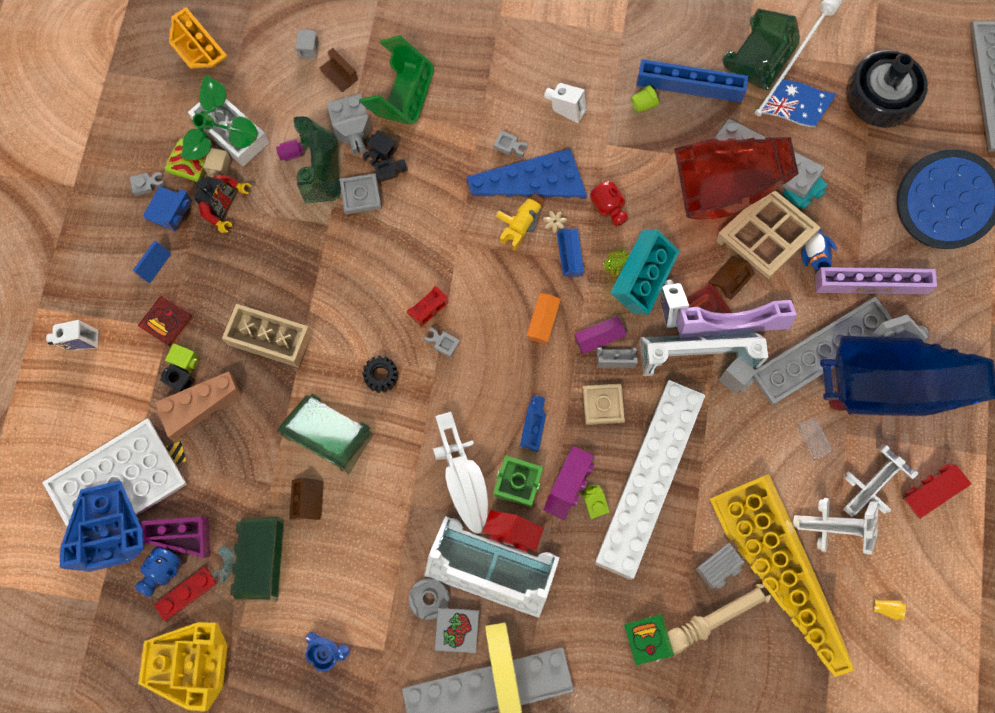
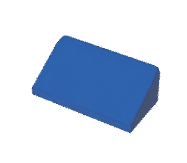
M154 241L133 271L138 277L151 283L171 256V253L157 241Z

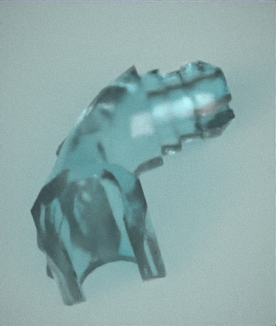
M222 546L218 550L219 555L222 556L224 567L222 570H217L213 573L214 579L222 575V579L218 584L227 582L234 566V553L226 546Z

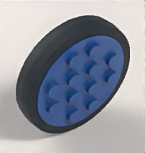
M959 149L940 150L921 158L906 172L898 188L896 206L902 225L914 239L932 248L956 249L978 241L995 225V169L979 155Z

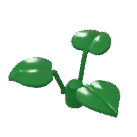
M204 76L199 93L200 104L207 111H201V113H196L193 116V125L197 129H191L185 134L181 158L198 160L207 156L211 149V141L206 138L207 133L205 130H209L213 126L230 130L229 140L237 148H246L257 140V128L248 118L236 117L232 121V127L214 123L213 118L207 115L214 112L216 106H222L227 96L225 87L210 76Z

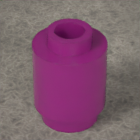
M297 139L280 143V146L276 147L280 161H289L302 157L301 153L304 152L302 143L297 142Z

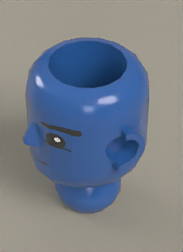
M154 547L140 567L141 573L145 576L141 581L137 582L135 590L146 597H151L157 584L166 585L176 576L182 564L181 558L166 548Z

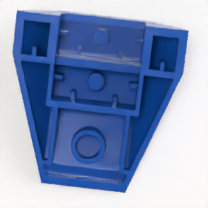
M116 481L81 489L60 546V568L91 572L132 562L144 550L143 529L122 482Z

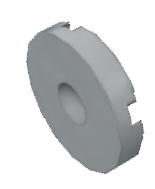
M423 579L417 582L410 591L409 605L413 613L419 618L425 620L437 619V609L448 608L449 594L445 586L438 580ZM428 593L433 594L435 597V601L431 605H426L423 601L424 596Z

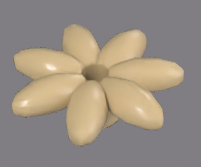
M550 211V217L543 218L544 221L548 222L545 229L552 227L553 233H556L557 228H565L562 223L566 222L567 219L561 218V211L556 216Z

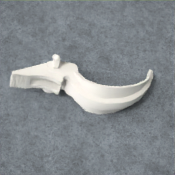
M451 412L435 416L443 446L433 449L435 459H447L446 482L453 503L467 527L476 535L481 534L487 519V490L480 468L473 460H467L464 449L472 446L474 441L461 443ZM452 428L455 444L448 445L444 430ZM458 451L459 457L452 459L451 453Z

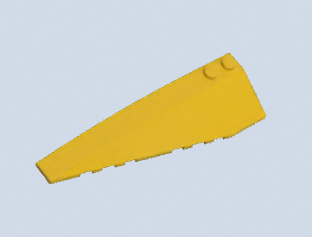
M767 474L710 498L730 541L734 540L738 547V552L742 557L744 556L754 573H757L783 611H786L790 616L793 624L803 633L806 641L816 650L817 655L832 675L837 677L854 671V666L821 586L770 475Z

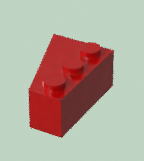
M945 464L938 469L939 472L934 476L929 475L921 481L923 484L915 488L913 486L905 492L906 496L903 497V500L917 518L921 519L972 485L956 464Z

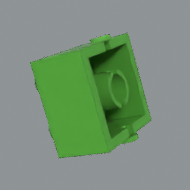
M505 456L501 470H498L496 476L498 480L493 497L532 508L536 491H539L541 484L539 481L543 467Z

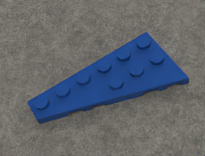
M570 148L466 177L472 196L494 197V195H506V197L523 196L533 198H551L554 196L587 199V194Z

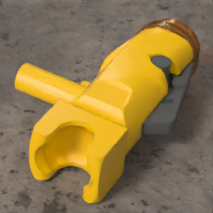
M536 194L528 196L523 205L517 210L516 216L510 217L498 211L496 217L509 224V227H506L500 236L501 244H505L508 240H513V251H516L521 245L525 234L535 230L544 203L540 196Z

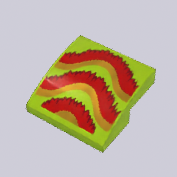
M181 138L168 159L165 172L198 182L206 173L203 167L207 156L198 160L181 158L183 139Z

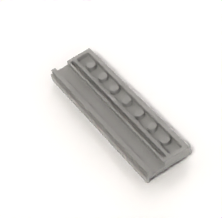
M563 647L512 660L520 705L574 692ZM492 666L402 689L407 713H494L499 711Z

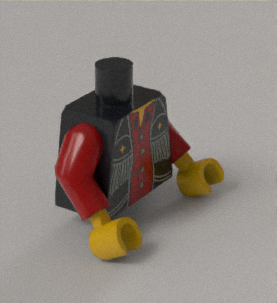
M215 175L213 178L207 176L197 182L199 190L195 200L199 205L201 216L214 226L217 225L219 232H229L225 229L224 225L230 228L232 227L231 222L221 221L236 193L235 188H238V191L242 194H249L244 191V186L252 187L251 184L238 183V180L226 175Z

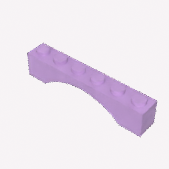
M791 300L772 301L753 310L727 314L713 313L700 307L680 309L676 325L680 338L790 329L797 314Z

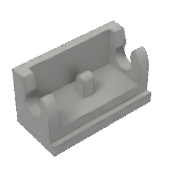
M597 348V368H635L637 365V348Z

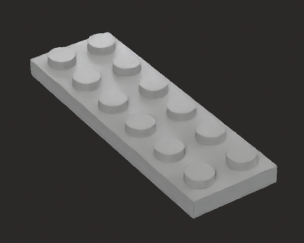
M728 119L709 144V149L802 198L806 197L825 169V167L731 119Z

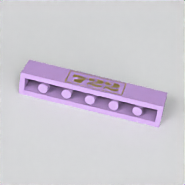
M821 267L815 274L816 293L930 294L937 288L936 269Z

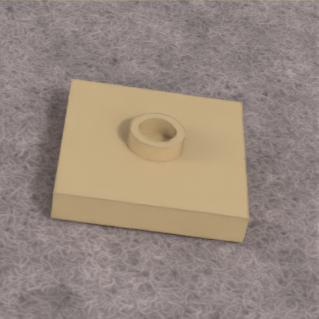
M621 384L582 387L585 425L625 422Z

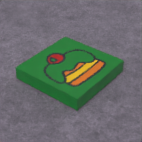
M662 614L624 624L635 665L674 656Z

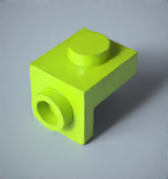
M590 485L583 491H580L591 519L610 513L604 492L599 485Z

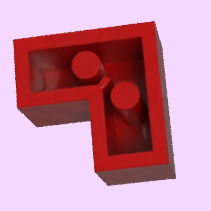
M490 510L482 533L489 535V540L500 543L503 540L502 543L510 546L515 544L517 545V550L527 552L528 549L537 550L544 528L518 515Z

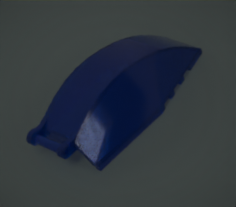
M842 336L836 358L820 360V366L823 367L825 386L823 399L839 400L849 415L925 417L994 400V360L972 353L958 352L959 350L954 348L946 349L936 343H925L922 339ZM831 367H835L838 393H833Z

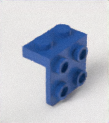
M160 187L144 212L143 217L150 222L176 232L193 200L182 189L175 193Z

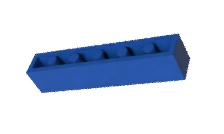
M641 59L636 86L646 87L650 85L653 89L742 103L747 91L748 76Z

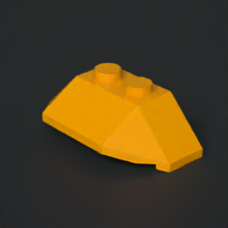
M187 7L171 17L169 44L190 69L214 67L227 58L225 52Z

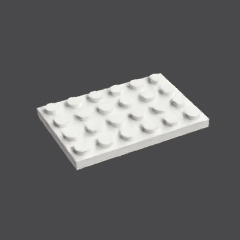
M148 418L42 482L66 527L69 524L81 489L121 481L137 516L187 485Z

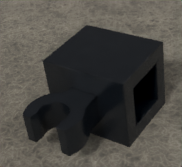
M378 130L369 137L367 143L369 151L363 154V160L366 161L369 157L373 158L370 164L374 166L378 159L382 161L390 159L397 151L396 141Z

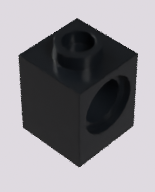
M170 364L162 372L160 381L177 392H181L190 388L195 379L190 374ZM180 375L179 380L173 383V378Z

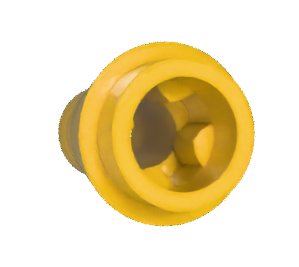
M875 599L873 612L880 613L896 621L899 619L904 620L906 604L901 603V601Z

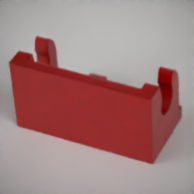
M434 286L431 292L414 307L407 310V314L422 327L448 304V297L437 286Z

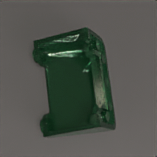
M758 9L750 19L751 34L737 53L731 50L723 56L722 62L729 71L735 74L748 76V82L758 88L767 90L797 49L800 42V33L796 16Z
M306 116L294 117V127L300 135L302 146H308L311 153V166L303 167L297 172V186L305 204L337 200L341 195L336 136Z
M314 394L306 395L281 423L277 432L285 439L299 444L349 475L373 436L372 432L369 431L371 427L363 422L358 424L320 402L321 399Z

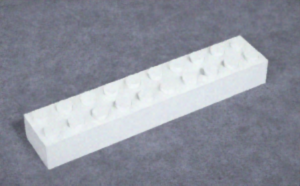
M668 380L595 559V565L629 580L634 579L703 403L704 394Z

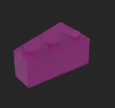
M572 447L543 511L565 520L571 506L576 507L580 498L577 495L578 490L583 491L588 481L584 479L585 475H590L595 464L591 463L594 455L577 447Z
M208 516L141 521L144 543L202 558L210 557Z

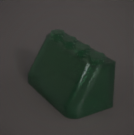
M280 517L241 518L240 522H237L236 533L239 535L238 542L234 546V553L237 554L236 563H233L232 573L235 575V578L230 588V594L234 596V600L278 602L284 520Z

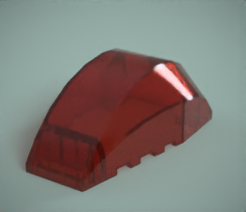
M791 137L747 138V140H736V138H727V140L709 139L674 148L686 217L689 219L710 220L728 217L771 194L799 174Z

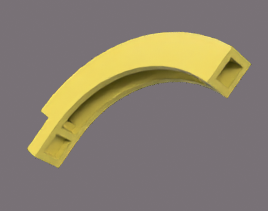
M506 623L485 626L500 713H522Z

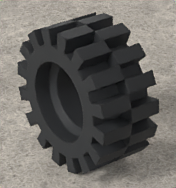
M378 356L376 359L372 357V361L368 360L366 362L367 365H364L363 379L367 387L372 391L375 390L377 393L383 391L385 393L387 389L391 390L392 386L397 384L398 370L393 361L389 360L388 357L384 356L382 358ZM378 368H384L388 371V376L383 381H377L373 377L374 371Z

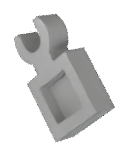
M500 131L493 146L495 150L510 155L513 151L518 157L522 158L524 152L519 149L527 150L528 144L517 142L516 136Z
M161 172L154 173L152 177L148 173L130 177L133 194L139 196L153 192L152 187H164L163 181L157 182L159 178H163Z
M430 328L429 332L434 334V337L428 338L425 336V342L428 344L435 343L434 350L451 358L460 340L444 331L440 336L435 329Z

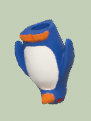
M821 229L805 244L802 251L804 266L807 267L810 261V264L816 270H819L821 267H831L832 248L835 251L838 250L835 242L830 237L825 236Z

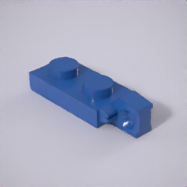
M532 396L520 442L521 447L533 452L539 451L546 418L543 409L545 398L541 396Z

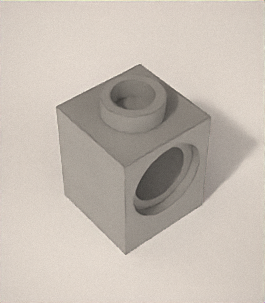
M309 29L298 30L296 51L299 58L316 59L319 43L316 31Z

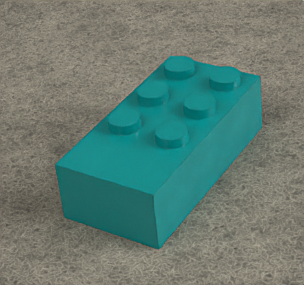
M642 230L610 294L633 314L649 315L680 251L659 230Z

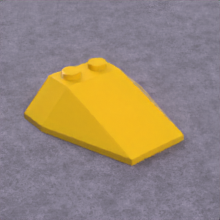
M198 622L144 641L138 684L187 710L208 711L223 689L228 645L219 624Z

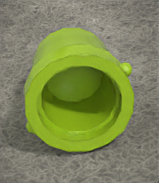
M647 85L630 98L632 106L637 113L659 106L658 97L650 85Z

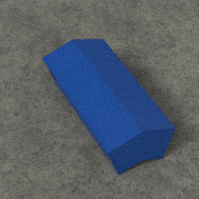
M564 228L557 232L563 276H583L584 268L578 229Z

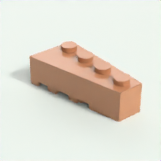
M226 372L159 400L155 404L168 438L176 442L183 434L190 432L197 424L204 419H208L212 413L226 406L241 395L235 377L230 372Z

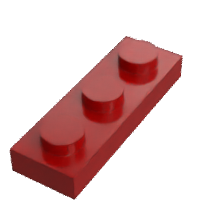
M203 567L153 605L162 619L167 622L218 583L207 567Z

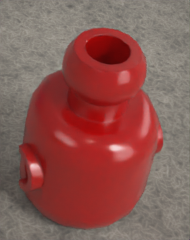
M605 181L590 192V199L598 213L603 217L610 216L612 218L611 222L615 227L621 226L628 221L627 213L622 211L626 204L625 198L613 181Z

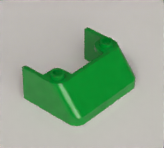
M402 36L383 39L380 41V44L392 53L390 66L397 73L389 99L387 101L380 95L361 98L359 102L380 118L407 125L414 124L419 118L434 73L433 64Z

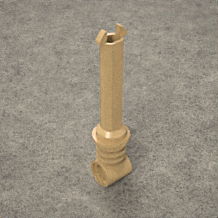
M756 584V589L705 617L693 616L689 623L668 631L674 656L687 649L689 645L698 642V640H707L711 630L763 601L768 603L771 595L765 597L760 590L765 586Z

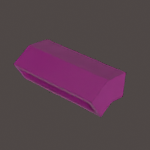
M616 316L577 332L574 336L581 354H584L625 337L627 334L620 319Z

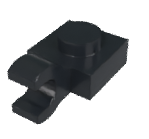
M390 158L374 163L379 183L396 178L395 172L403 173L408 171L405 159L392 163Z

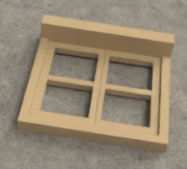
M768 186L719 232L717 242L721 246L724 243L729 245L766 278L770 279L819 232L821 227L772 187ZM770 202L786 213L772 228L756 217ZM789 217L805 229L791 244L775 232ZM749 222L765 233L750 249L735 237ZM768 237L784 249L769 265L753 252Z

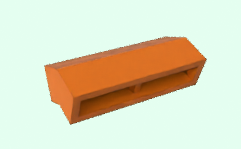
M539 293L526 335L529 340L542 344L548 343L561 301L560 298L550 294Z

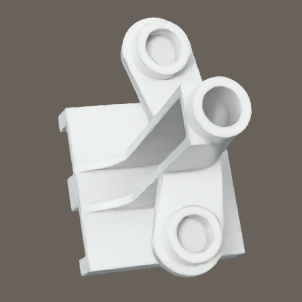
M882 443L877 450L889 460L866 485H863L849 471L846 473L845 479L851 485L857 484L862 489L843 510L853 517L873 498L876 502H879V510L884 514L890 513L892 510L875 494L899 470L912 479L919 473L905 464L906 462L900 456L895 455L887 445Z
M829 498L819 500L818 509L822 512L823 517L794 516L793 526L797 527L798 530L822 532V537L818 538L817 549H820L821 552H827L830 532L861 536L864 538L863 553L871 555L877 542L879 502L870 501L865 513V519L829 517Z

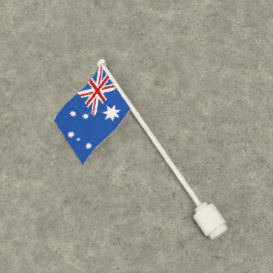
M823 0L819 7L822 15L760 108L754 112L756 116L760 117L764 113L778 116L803 126L815 127L837 93L824 92L803 83L784 80L783 78L825 15H834L843 0Z

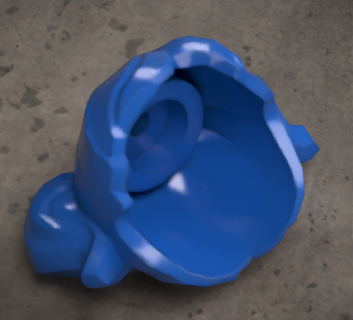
M311 631L305 636L308 644L305 652L306 660L309 663H313L314 668L318 671L331 670L338 660L344 661L350 655L351 650L345 645L337 647L334 641L320 637Z

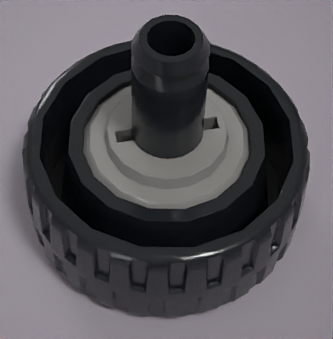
M882 50L871 53L859 62L848 81L846 97L851 110L862 121L876 127H895L907 122L918 111L926 98L928 81L923 68L910 55L898 51Z

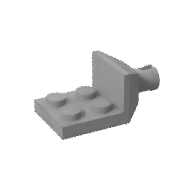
M361 94L327 102L336 139L347 145L350 144L351 152L355 155L358 154L357 146L360 153L365 152L366 148L363 140L371 132L365 106L359 102L362 98Z
M904 315L881 323L860 349L866 354L872 351L875 353L884 347L890 348L904 363L926 341L929 332L926 327L918 326L908 315Z

